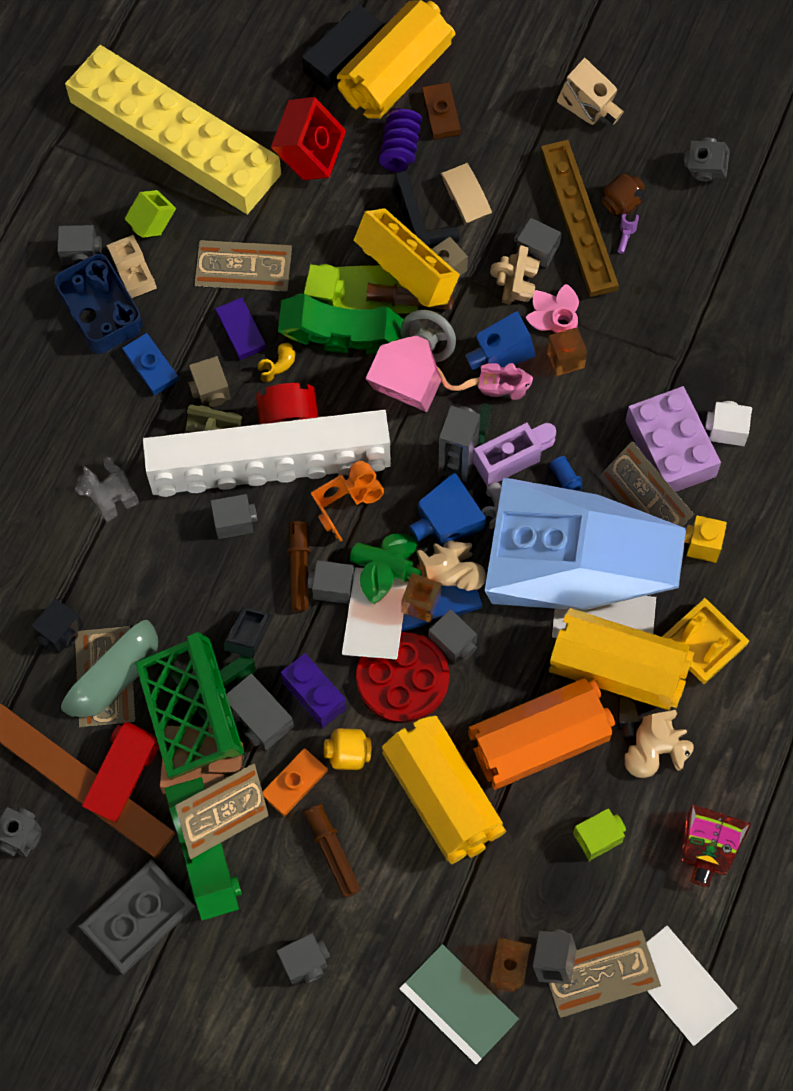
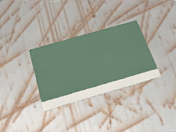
M443 944L399 988L475 1064L519 1020Z

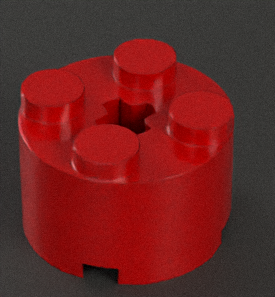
M284 383L267 387L266 394L262 396L260 391L257 392L255 397L259 424L318 418L315 388L307 384L308 389H300V383Z

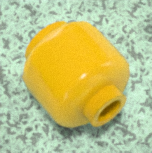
M338 728L332 732L330 739H325L324 757L330 759L334 769L360 770L365 762L370 761L372 751L371 739L366 737L361 729Z

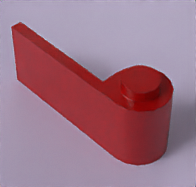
M125 722L122 726L117 725L110 740L113 744L82 807L116 823L144 766H149L159 750L155 734L130 722Z

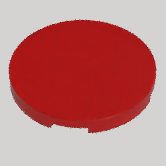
M401 632L397 659L360 656L356 671L357 689L364 704L378 717L396 723L418 721L434 712L444 700L449 686L448 663L441 649L426 636Z

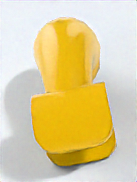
M282 343L278 346L279 356L275 364L268 359H263L259 362V371L269 370L261 374L263 382L272 381L275 375L283 373L291 367L295 360V351L290 343Z

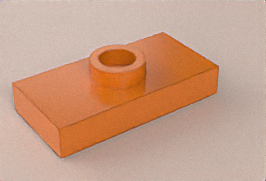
M304 748L262 792L264 799L285 817L328 772V768Z

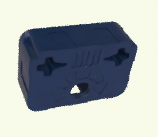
M95 254L56 275L54 282L60 299L65 304L73 321L94 353H105L115 346L141 334L140 328L143 327L139 309L105 255ZM97 275H100L101 277H103V280H104V281H102L100 278H98ZM84 310H93L96 313V318L90 323H84L80 320V314ZM121 315H123L124 319H127V321L129 322L125 323V321L121 318Z

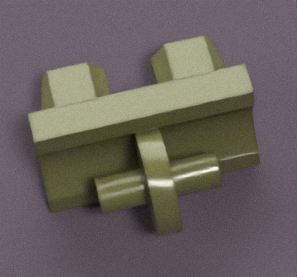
M190 405L188 407L185 433L241 427L242 416L238 413H226L202 405Z

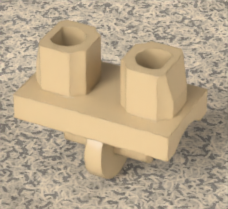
M520 245L517 254L511 255L510 258L503 256L500 262L491 265L490 273L493 277L497 278V285L504 286L502 303L510 305L515 299L528 302L534 296L535 284L523 281V276L533 278L537 274L540 261L527 255L528 247Z

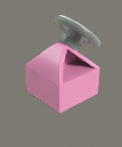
M417 310L407 315L403 320L400 332L402 339L380 346L366 380L374 390L428 412L442 381L436 362H441L451 356L455 349L456 336L452 326L444 317L433 311ZM419 319L432 320L443 330L434 331L431 328H426ZM410 326L417 331L412 337L409 334ZM447 340V345L442 352L432 354V350L438 341Z

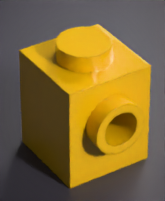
M697 515L694 525H687L685 543H689L686 556L716 563L721 552L727 522Z

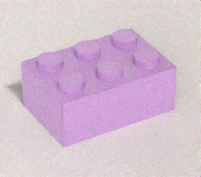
M684 386L628 407L625 421L637 447L675 492L717 476L721 461Z

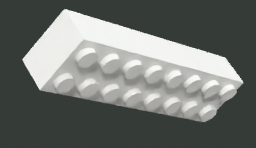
M386 410L143 438L145 467L153 495L162 497L172 496L176 492L183 491L200 493L206 489L217 487L227 490L242 484L260 486L267 481L291 482L301 477L319 479L326 474L334 473L349 475L350 467L358 461L370 464L374 472L384 470L385 467H391L390 438Z

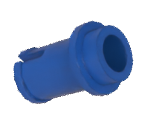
M565 456L558 457L551 462L549 468L557 477L561 488L580 491L583 488L582 478L576 476Z

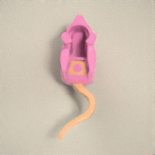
M488 363L481 366L480 377L470 379L459 386H452L446 381L443 373L438 368L441 382L448 390L461 391L477 385L484 395L490 397H502L510 394L512 400L521 399L533 381L531 375L520 368H515L513 363L507 364L505 367H500L497 363Z

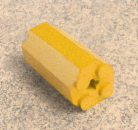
M422 0L408 1L337 74V79H341L338 83L339 91L350 106L356 110L360 106L366 111L363 115L367 118H381L451 45V39L455 36L454 29L443 19L439 7L434 2L428 1L425 3Z
M569 608L563 619L566 626L559 630L555 642L549 672L576 681L583 678L588 682L595 680L600 689L669 711L671 707L677 708L686 681L681 678L686 679L695 652L689 651V645Z
M435 715L422 718L413 723L414 729L407 732L404 728L392 736L382 746V754L444 857L450 864H454L463 859L467 854L469 858L480 854L486 849L484 843L488 840L493 841L499 838L506 830L500 817L438 717Z

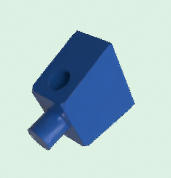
M518 311L479 332L476 338L480 347L465 354L472 370L486 363H497L500 367H505L510 363L517 365L536 357L531 336Z
M454 473L419 501L418 514L421 519L409 526L410 532L417 542L432 534L436 542L443 546L446 541H458L485 530L486 517L456 473Z

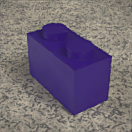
M306 653L281 672L283 684L322 729L347 709L345 697Z

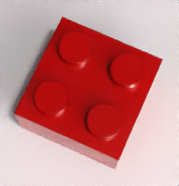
M316 97L288 100L271 148L302 180L330 178L346 130Z

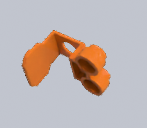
M364 461L355 462L350 467L349 479L345 480L341 474L311 492V495L322 511L318 518L326 531L331 530L333 534L335 533L336 539H339L340 542L343 540L324 507L347 493L351 495L356 505L361 502L366 504L374 503L384 494V488L376 479V473L370 464ZM338 487V491L333 496L324 497V493L329 488Z

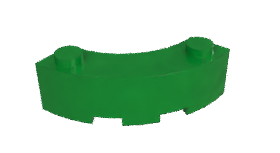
M296 294L294 297L281 300L278 332L305 345L309 341L324 344V350L348 353V348L366 349V354H377L381 345L402 339L400 332L404 319L388 307L347 309L319 302L306 294Z
M200 777L166 787L165 792L179 842L182 846L194 898L203 921L239 910L236 896L242 895L237 876H230L221 843L192 859L189 857L175 805L205 790L203 779Z

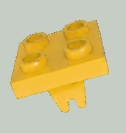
M706 598L662 636L663 638L690 646L689 651L695 652L690 671L703 684L707 683L749 643V640Z

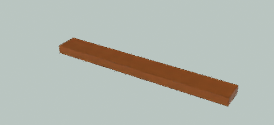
M0 703V744L83 805L97 774ZM128 799L117 823L91 811L154 859L159 856L175 835L173 830L131 799Z

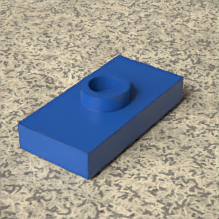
M147 333L122 347L124 354L154 396L179 381L178 375Z

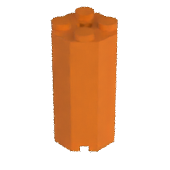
M585 678L469 726L468 735L470 741L477 739L479 745L473 748L475 756L487 781L492 780L491 786L494 790L610 741L612 735L611 727L615 725V721L611 711L608 708L604 709L599 700L601 692L595 680L588 682Z

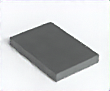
M151 859L81 923L79 928L124 975L195 908V905Z

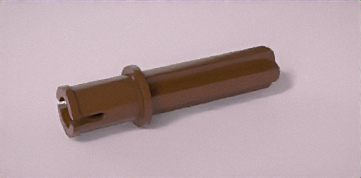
M368 283L366 301L392 303L393 307H395V304L450 310L453 306L454 297L451 294L447 304L427 307L422 305L418 298L408 289L397 287L395 283L394 286Z
M295 521L294 525L292 522L288 524L290 548L287 549V555L290 556L291 610L293 612H306L309 607L307 555L311 554L307 541L308 523Z
M323 804L311 807L304 814L316 836L314 842L319 843L343 897H351L360 891V886L337 839L338 831L332 828Z

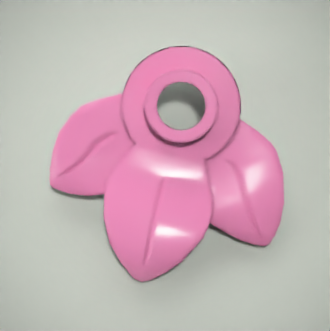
M567 284L559 290L557 296L535 290L533 296V308L535 311L528 314L526 320L537 330H552L559 335H568L578 325V317L575 313L579 306L578 296ZM566 320L568 324H560L558 321Z

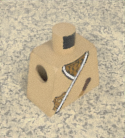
M586 58L567 76L557 99L559 104L592 125L601 116L614 125L624 112L612 102L617 88Z

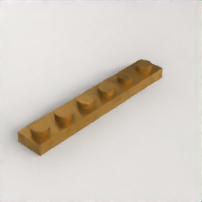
M569 140L541 146V155L589 296L594 297L618 291L619 284Z

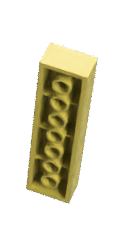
M102 45L96 48L65 83L72 104L247 215L281 176L280 158L278 155Z

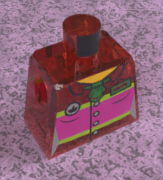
M692 804L686 818L682 861L684 863L695 866L691 882L698 886L709 887L713 872L726 875L750 829L751 823Z

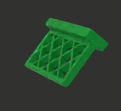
M200 632L187 636L188 641L135 662L167 776L171 780L226 757L236 758L244 754L211 641ZM188 651L191 660L186 670L183 671L173 666L178 655ZM159 663L165 667L156 683L149 680L146 668ZM171 669L183 674L175 691L163 686ZM189 678L196 680L199 685L193 700L182 695ZM161 689L173 694L165 711L158 709L156 704ZM179 698L191 703L184 720L172 715ZM198 706L205 709L208 716L202 729L190 724ZM170 718L182 723L174 740L167 738L164 732ZM188 727L200 732L192 749L180 744ZM210 727H211V729H212V733H213V734H211V733L208 732L209 729H210ZM206 736L214 738L218 751L205 756L198 752ZM180 747L190 752L185 764L175 768L172 759L177 748Z

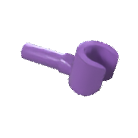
M626 214L622 215L620 223L622 236L617 250L620 254L624 253L630 234L637 230L638 215H636L633 222L625 220Z

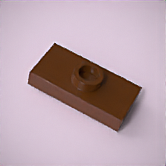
M450 82L422 87L433 140L461 135Z

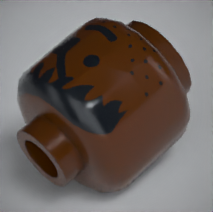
M622 173L603 188L604 197L602 202L614 216L618 214L621 216L626 214L627 216L644 202L643 190L645 186L636 175L631 177Z

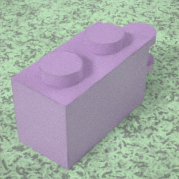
M525 423L474 448L473 464L486 486L488 487L493 482L503 480V477L507 478L540 462L541 451L553 446L555 443L556 428L550 423H544L531 430L528 423Z

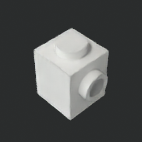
M733 401L716 402L713 412H708L706 417L705 429L710 430V441L745 446L749 435L752 407L741 406Z

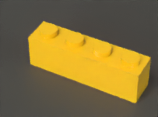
M388 210L365 211L354 241L367 255L374 258L383 270L395 277L402 287L408 289L417 297L422 305L432 307L447 304L460 274Z

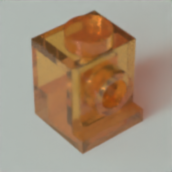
M498 938L490 979L491 983H496L497 989L508 992H515L516 988L522 989L531 944ZM506 960H513L516 963V968L511 971L507 970L504 967V962Z

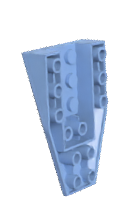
M503 477L484 591L492 604L587 610L679 588L686 529L597 494Z

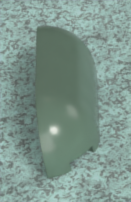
M143 620L128 630L74 684L61 704V710L71 717L97 716L106 710L139 676L135 662L157 654L158 635L149 620Z

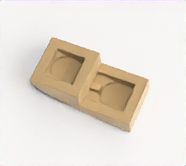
M468 163L441 173L451 200L455 201L464 225L492 213L481 186Z
M134 235L107 245L121 281L131 298L157 289Z

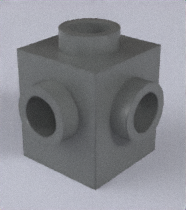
M704 137L700 141H691L690 150L685 152V167H688L691 175L699 181H711L712 178H726L730 150L725 142H717L714 138Z
M7 807L4 814H0L1 851L11 856H15L18 853L27 858L30 850H33L38 844L42 830L36 820H34L35 815L21 807H18L17 811ZM16 824L19 825L18 830L12 833Z

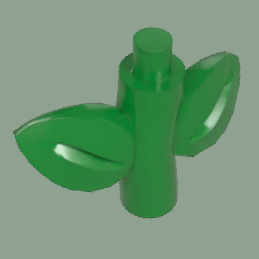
M396 533L386 536L380 548L359 542L352 548L350 561L365 566L360 574V585L366 598L372 604L378 603L387 595L393 585L394 578L403 582H407L409 579L416 582L420 580L422 571L414 568L413 562L406 560L416 550L417 541L414 537Z

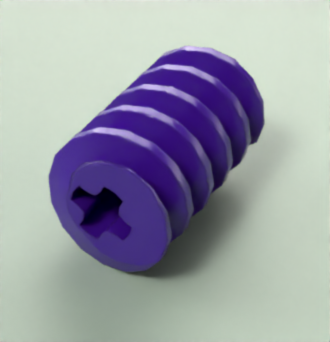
M394 108L389 111L386 117L381 154L379 155L381 166L393 172H403L408 169V165L415 162L414 154L417 152L416 144L419 141V125L422 123V116L419 113L402 108Z

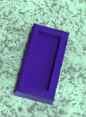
M243 298L216 308V313L239 360L266 349V344Z

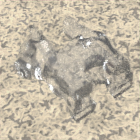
M111 457L104 458V467L111 474L99 483L97 476L84 466V472L78 477L77 485L75 486V490L79 495L91 497L92 501L102 510V516L106 522L117 516L118 513L114 505L117 501H122L127 509L139 503L138 497L130 488L128 478L121 468L113 463Z

